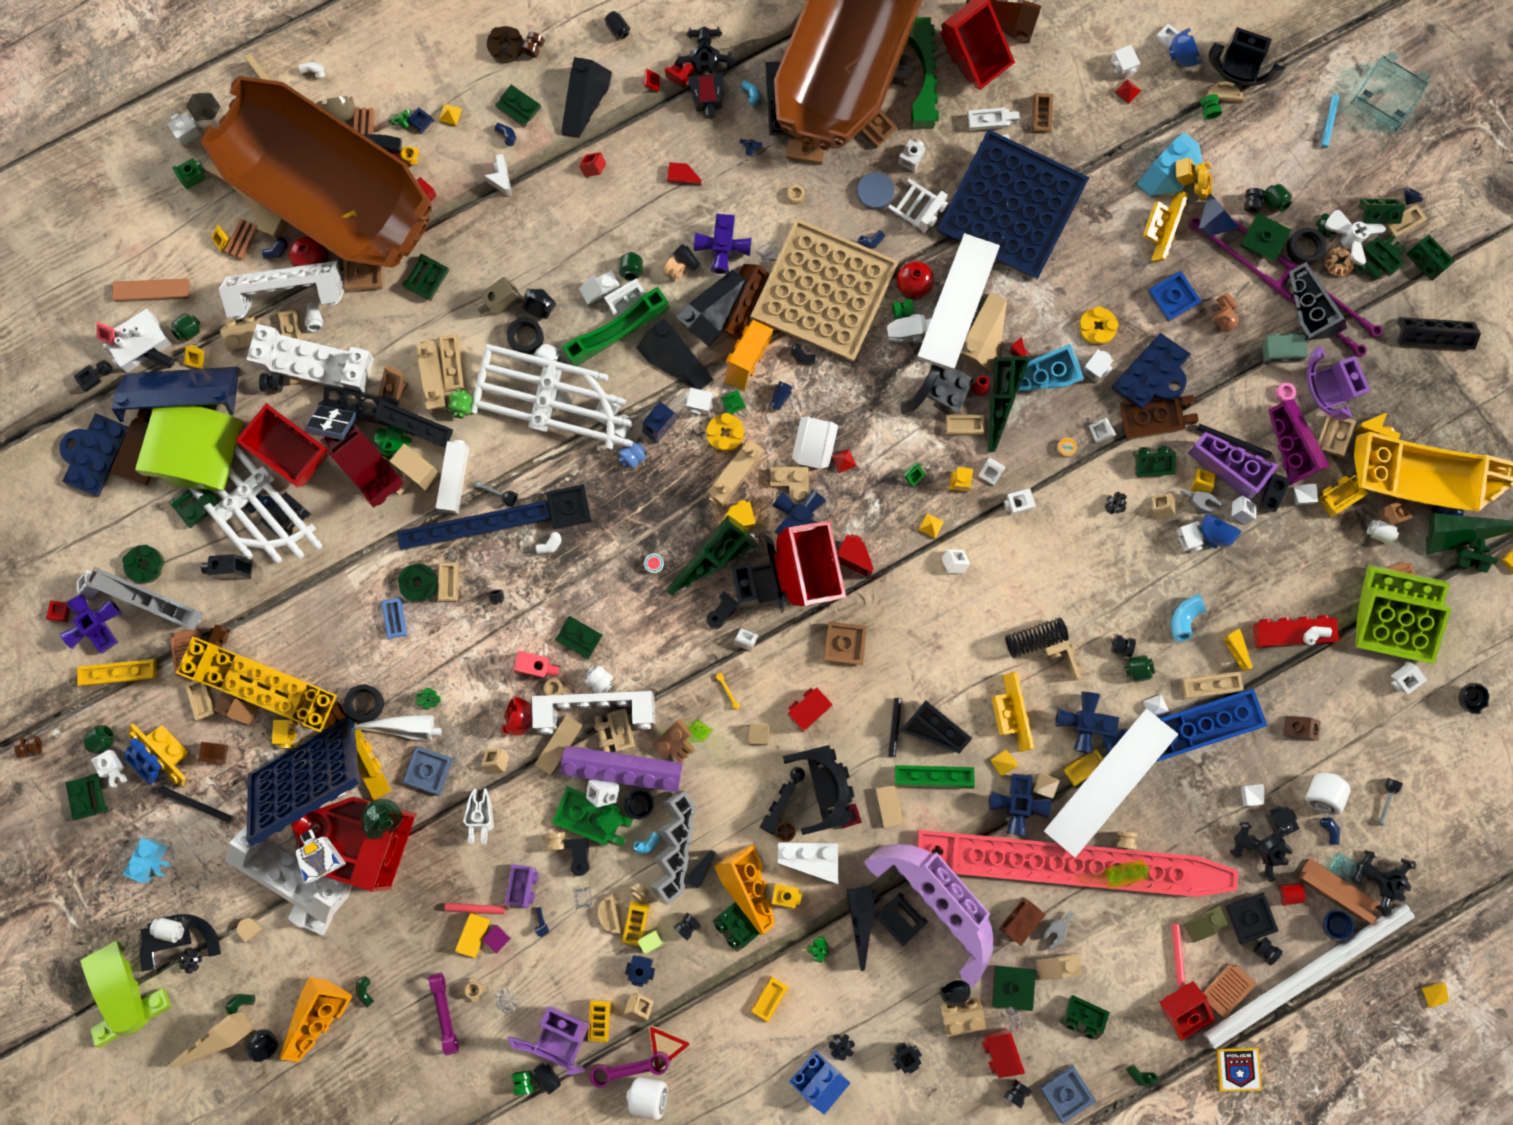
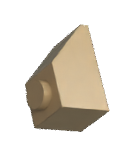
M1076 953L1035 960L1039 980L1062 979L1083 975L1079 954Z

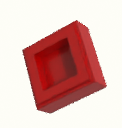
M50 600L46 619L68 623L70 609L66 606L67 603Z

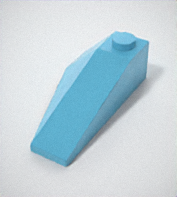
M1068 344L1029 361L1018 391L1067 387L1084 380L1074 348Z

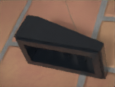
M709 851L684 882L700 888L716 851Z

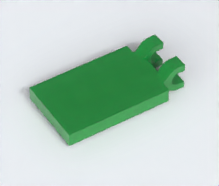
M567 786L552 824L605 846L608 845L609 841L623 846L626 838L615 834L616 830L608 835L599 826L596 819L611 807L614 808L624 821L623 825L631 827L633 819L621 815L622 808L612 804L596 807L586 798L585 793Z

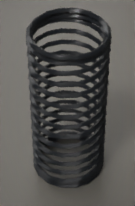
M1061 617L1042 623V625H1035L1034 628L1022 629L1021 632L1018 631L1017 633L1014 632L1013 635L1005 636L1008 651L1014 659L1017 658V654L1021 657V652L1025 655V651L1029 654L1030 651L1034 652V649L1038 651V648L1041 650L1042 646L1046 648V644L1050 647V643L1054 645V641L1058 644L1059 641L1062 643L1063 640H1069L1067 627Z

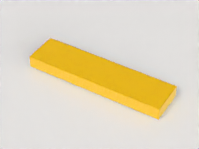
M156 659L77 667V686L80 687L157 679Z

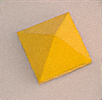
M444 104L439 122L457 126L462 108Z
M217 225L211 239L218 250L222 252L230 236Z
M927 513L918 530L935 539L944 521Z

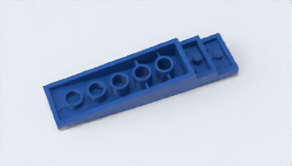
M1254 688L1160 718L1178 735L1156 762L1266 727L1267 723ZM1129 729L1117 732V737H1102L1108 754Z

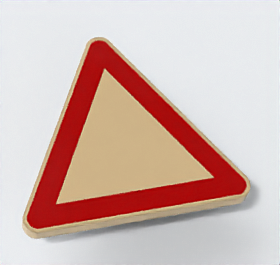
M653 1025L649 1027L652 1053L665 1052L669 1056L670 1062L691 1045V1042ZM662 1057L653 1058L656 1069L661 1070L666 1066L665 1060Z

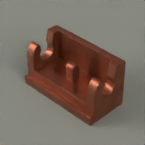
M1023 897L999 929L1014 942L1022 946L1046 914L1030 900Z

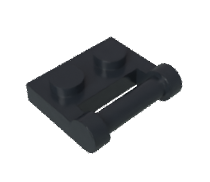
M287 492L281 496L294 512L297 510L300 512L297 516L302 521L311 515L307 509ZM277 503L268 510L281 527L290 519ZM262 517L260 521L278 536V534ZM291 521L284 531L290 535L295 524Z
M899 892L875 918L904 947L928 923V920L925 917L922 918L903 898L904 895ZM897 904L917 923L914 927L894 909Z

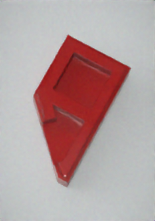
M669 162L668 182L702 185V180L688 164Z

